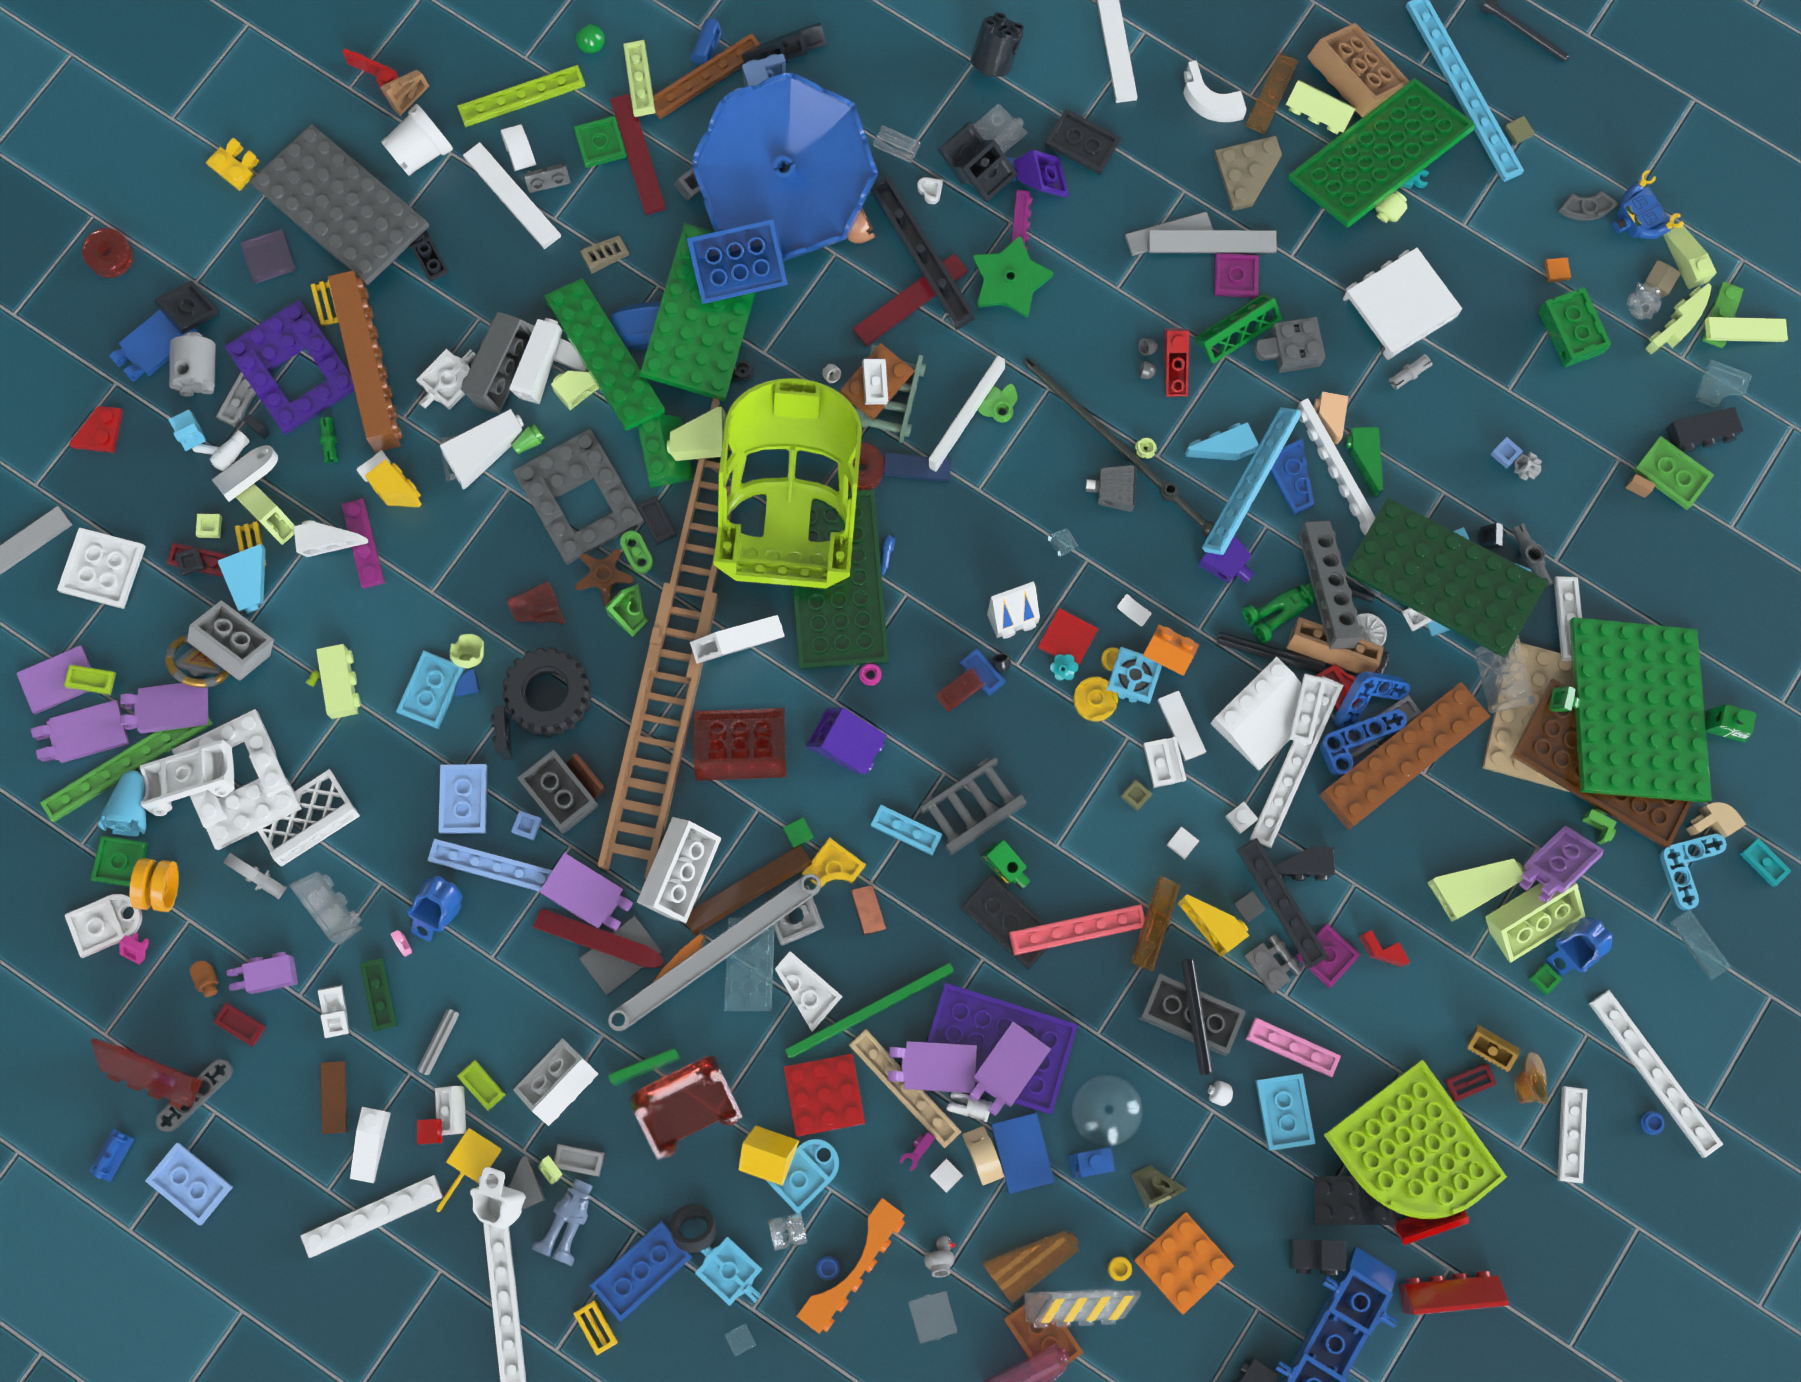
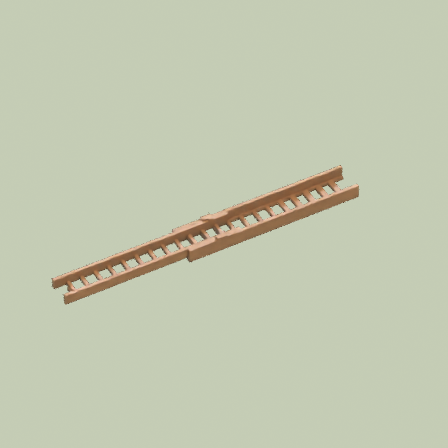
M713 398L711 410L719 407V400ZM728 443V451H732ZM702 458L698 461L670 584L664 583L598 862L600 869L609 871L613 853L648 860L644 876L646 879L663 841L704 663H696L693 651L690 655L663 649L665 636L694 641L710 635L718 602L717 593H713L719 568L714 566V558L711 570L682 564L685 550L715 555V549L687 543L690 529L717 534L718 532L717 527L692 523L695 508L718 513V506L697 502L700 488L719 491V484L702 481L705 467L716 470L720 468V463L707 461V458ZM731 480L730 487H729V486H726V487H725V488L727 489L728 497L730 496V493H731L732 480ZM731 513L729 514V516H728V518H727L729 521H730V518H731ZM684 571L708 576L709 580L706 591L678 586L680 572ZM679 592L703 597L704 601L701 612L673 607L675 593ZM670 614L699 620L697 632L691 633L667 628ZM660 657L689 662L686 677L657 672ZM654 678L688 684L686 698L680 699L651 693ZM649 699L684 706L681 720L677 721L646 714ZM644 721L678 727L675 743L641 736ZM639 742L674 749L671 763L665 764L636 758ZM633 766L668 772L666 785L631 778ZM628 787L663 794L661 807L626 800ZM623 809L658 816L656 828L621 822ZM618 831L653 838L651 850L615 844Z

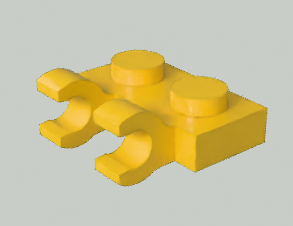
M232 138L227 144L226 150L219 147L206 161V164L237 190L241 191L253 178L254 175L251 170L259 163V160L256 158V155L248 151L244 155L242 162H238L235 157L244 148L240 145V142Z

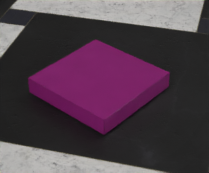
M1216 253L1214 296L1258 297L1259 255Z
M1326 923L1315 935L1329 957L1309 970L1328 988H1331L1361 954ZM1298 953L1295 957L1307 968Z

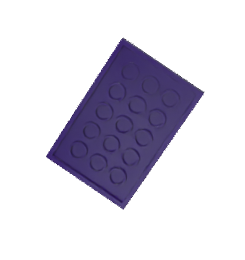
M945 983L927 1043L977 1045L976 1074L1011 1023L1015 1022L1051 1050L1014 1103L1052 1115L1078 1024Z

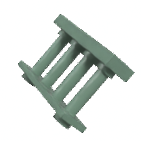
M872 344L870 355L878 347L877 345ZM919 355L917 364L904 362L915 373L912 384L905 383L899 389V391L910 393L908 403L903 404L889 401L884 407L885 409L905 413L903 424L879 419L872 421L857 408L856 411L862 428L870 426L900 433L899 443L904 444L905 437L910 436L912 425L908 423L919 377H924L926 364H923L922 355Z

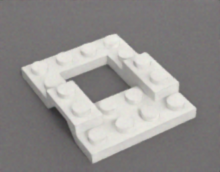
M256 709L172 749L175 755L209 743L224 740L231 747L245 742L250 753L249 757L259 779L230 792L229 795L224 797L216 796L209 790L190 795L201 823L207 829L216 850H220L302 809L293 788L280 767L274 746Z

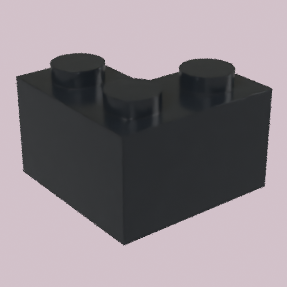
M1289 1239V1268L1296 1269V1274H1311L1310 1269H1319L1320 1274L1339 1275V1270H1346L1345 1241Z

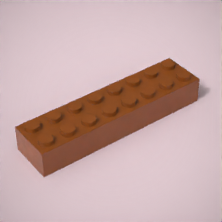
M354 270L328 276L366 439L375 453L380 450L385 451L400 447L399 439L403 438V435L395 419L398 418L395 405L391 401L393 394L386 380L388 378L386 367L381 360L383 352L376 339L379 336L376 326L372 322L374 315L367 301L369 298L367 288L364 286L362 278H358Z
M1460 682L1319 796L1347 830H1350L1491 716L1463 683Z

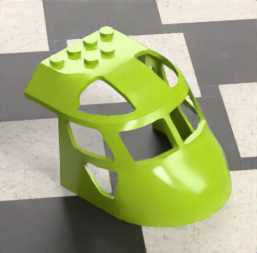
M794 378L777 379L750 388L739 396L729 409L725 422L719 468L718 532L714 566L734 580L828 588L850 577L862 427L857 411L842 394L824 384L810 380ZM728 443H729L730 448H731V450H732V453H731V455H730V457H729V459H728V461H727ZM769 449H787L789 451L787 477L762 478L746 483L741 482L748 454ZM799 450L821 454L838 463V492L817 482L795 478L796 455ZM854 458H855V468L853 467V464H852ZM733 470L731 493L727 499V489L725 487L728 477ZM848 482H849L850 485H851V491H852V498L849 499V500H848ZM765 494L766 516L764 535L762 537H753L742 534L741 524L730 522L727 519L729 514L743 500L754 495ZM815 498L826 502L836 509L845 523L843 531L831 532L830 541L811 542L808 540L812 500Z

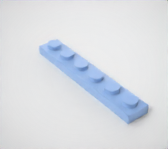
M437 839L433 841L427 860L431 863L535 891L541 890L553 871Z

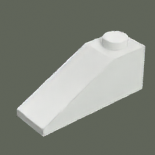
M312 520L304 521L302 525L294 526L296 552L306 557L368 543L367 538L357 533Z
M362 1107L356 1130L350 1179L374 1183L390 1112Z

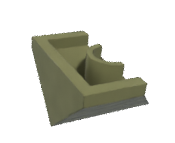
M1152 1165L1131 1174L1145 1208L1156 1206L1187 1190L1182 1185L1154 1169Z

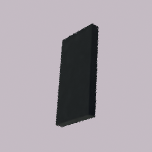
M992 874L960 908L1027 970L1047 951V949L1019 955L1013 954L1009 932L1045 925L1046 923Z

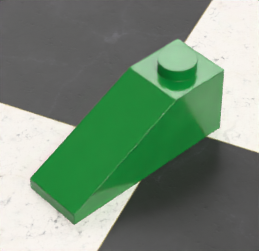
M1379 427L1352 428L1349 434L1346 435L1345 446L1349 448V456L1373 496L1379 497L1383 491Z

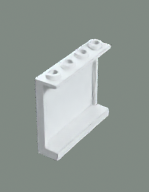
M1418 248L1412 251H1404L1398 256V260L1394 262L1388 261L1376 273L1374 271L1370 272L1363 278L1364 281L1359 284L1357 282L1352 283L1346 288L1347 292L1343 297L1344 301L1350 299L1385 347L1382 354L1387 360L1450 322L1462 310V307Z

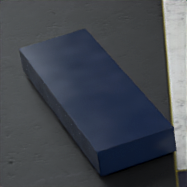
M886 453L884 476L949 482L951 459H944L935 472L929 468V457Z

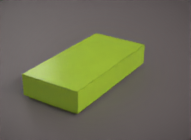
M69 664L64 687L111 695L116 673Z
M476 1060L457 1075L487 1111L491 1110L506 1096L503 1090Z

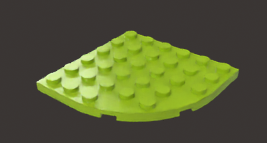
M1424 1060L1417 1062L1324 1134L1352 1176L1369 1195L1389 1209L1414 1218L1437 1219L1457 1214L1478 1202L1507 1178Z

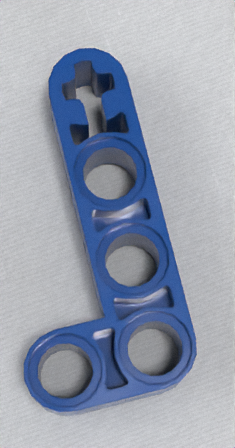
M1392 710L1327 734L1320 742V750L1329 772L1335 777H1342L1353 767V760L1349 750L1396 734L1407 723L1405 713L1401 710ZM1391 719H1392L1393 721H1395V720L1398 721V724L1392 723V724H1390V725H1388V726L1386 727V724H1387ZM1369 725H1375L1378 728V734H1373L1369 730ZM1348 732L1355 733L1358 740L1356 742L1351 741L1348 737ZM1327 740L1335 741L1337 749H1331L1327 744ZM1336 761L1344 762L1345 770L1338 769Z

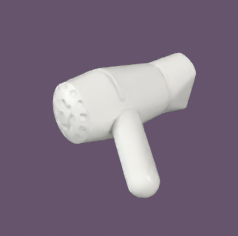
M238 430L231 439L220 447L199 444L192 449L194 452L211 454L210 461L212 465L224 471L232 465L250 441Z

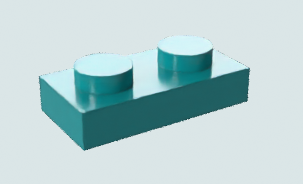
M1759 838L1755 839L1740 853L1772 887L1777 886L1791 872Z

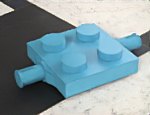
M729 1237L714 1249L707 1247L706 1250L701 1251L706 1257L702 1266L695 1274L729 1306L737 1297L744 1293L754 1303L758 1300L756 1297L760 1298L762 1296L751 1286L754 1278L760 1273L762 1268Z

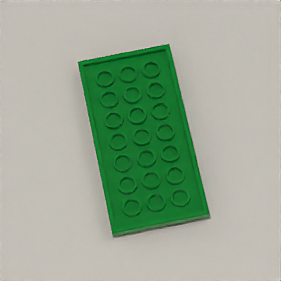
M1414 78L1289 174V181L1348 228L1475 130V123Z
M684 223L640 377L725 402L755 292L702 304L687 239L714 232Z

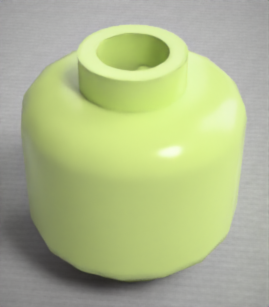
M1393 192L1375 206L1378 212L1376 216L1384 223L1388 221L1397 222L1407 209V199L1400 192Z

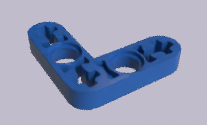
M1369 671L1360 673L1354 680L1334 718L1335 725L1342 729L1356 724L1371 696L1395 700L1403 699L1408 695L1410 685L1403 678ZM1386 682L1384 687L1379 689L1380 685ZM1360 698L1359 701H1358L1355 705L1352 706V703H1353L1356 699Z

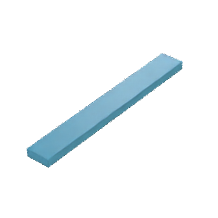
M1280 407L1202 547L1205 552L1224 555L1301 416L1299 409Z

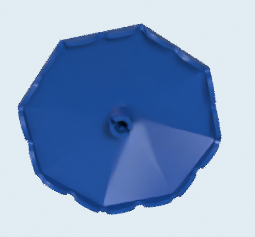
M784 73L771 77L758 85L735 90L723 97L711 117L709 128L702 136L692 161L694 174L703 195L705 207L714 231L718 232L775 219L783 261L846 240L878 175L856 105L850 100L830 90L823 89L810 80L793 73Z

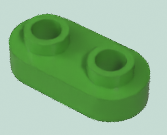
M635 531L624 533L620 539V544L632 569L639 574L649 572L653 566V560L641 535ZM635 541L636 545L634 547H629V542ZM640 560L646 561V564L644 566H639L638 562Z

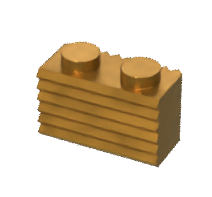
M1480 1025L1476 1026L1467 1041L1468 1050H1472V1053L1476 1052V1055L1480 1054V1057L1493 1062V1065L1497 1064V1067L1505 1069L1506 1072L1510 1071L1520 1054L1518 1047Z

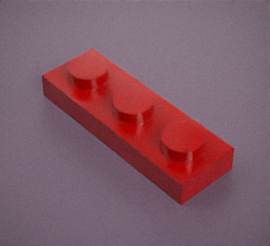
M1463 1210L1457 1214L1437 1219L1408 1217L1396 1221V1225H1393V1228L1402 1244L1406 1245L1468 1224L1469 1216Z

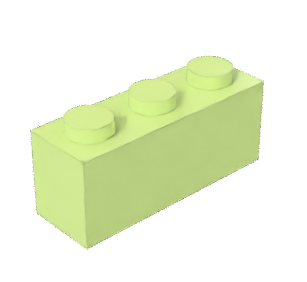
M1300 80L1297 81L1286 105L1290 106L1289 111L1300 115L1302 112L1309 116V121L1318 125L1322 122L1328 125L1326 129L1336 134L1339 131H1345L1356 110L1355 107Z
M344 644L316 649L327 715L334 719L359 714L358 707L361 706L359 694L355 693L354 685H357V678L355 672L351 670V663H354L352 651L348 650Z

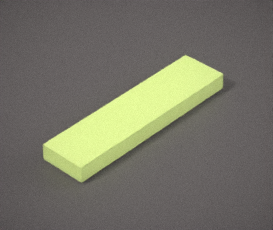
M645 41L625 43L623 45L634 116L638 117L656 113Z
M1708 317L1705 319L1707 340L1784 342L1788 340L1786 319Z

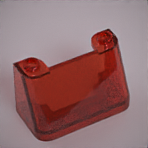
M714 1056L705 1057L640 1089L630 1097L634 1114L657 1159L670 1157L675 1153V1149L678 1146L677 1141L717 1121L722 1125L731 1126L743 1117Z

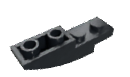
M425 230L409 246L429 282H432L448 274L449 271L431 237Z

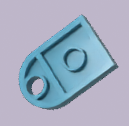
M808 1140L796 1149L783 1186L770 1181L767 1182L799 1214L836 1176L839 1168L837 1152L829 1143L823 1140ZM821 1148H827L831 1152V1157L826 1162H821L817 1158V1152Z

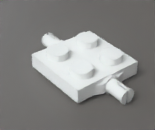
M446 349L416 379L417 383L428 393L419 401V404L426 409L435 400L441 402L450 410L465 395L461 390L462 381L470 370L468 364L477 355L470 349L460 358L454 356Z

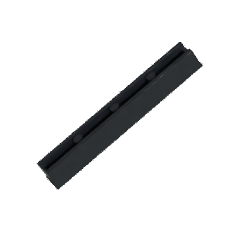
M887 174L883 180L875 185L873 184L870 190L871 194L957 331L975 320L973 311Z

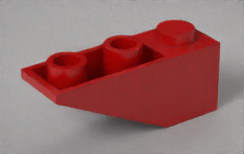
M1164 328L1163 352L1166 397L1188 396L1189 330L1186 328Z

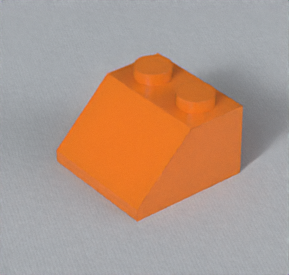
M1158 625L1143 656L1184 676L1199 644L1188 637L1175 633L1168 627Z

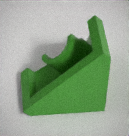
M639 583L621 590L605 606L608 616L632 637L648 622L645 616Z

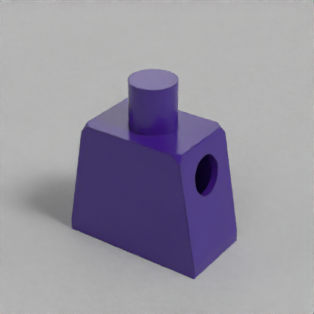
M1235 535L1224 555L1207 552L1199 563L1201 568L1226 583H1230L1236 575L1247 583L1255 574L1246 566L1252 557Z

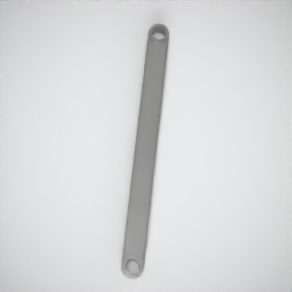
M807 874L615 1009L608 1018L610 1027L615 1031H624L816 895L821 888L820 879L814 874ZM807 880H815L817 882V886L813 890H807L804 884ZM617 1015H624L625 1022L622 1026H614L613 1020Z

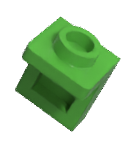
M1591 809L1584 814L1581 820L1602 831L1597 840V843L1600 845L1607 841L1610 842L1616 833L1614 827L1617 822L1607 817V814L1602 810Z

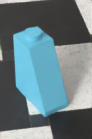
M259 544L218 560L238 611H245L246 614L259 610L258 605L263 604L266 551L264 545Z

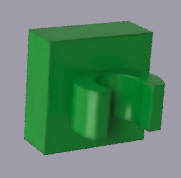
M1569 686L1553 688L1549 710L1563 712L1571 711L1572 707L1578 708L1580 699L1574 697L1576 689Z

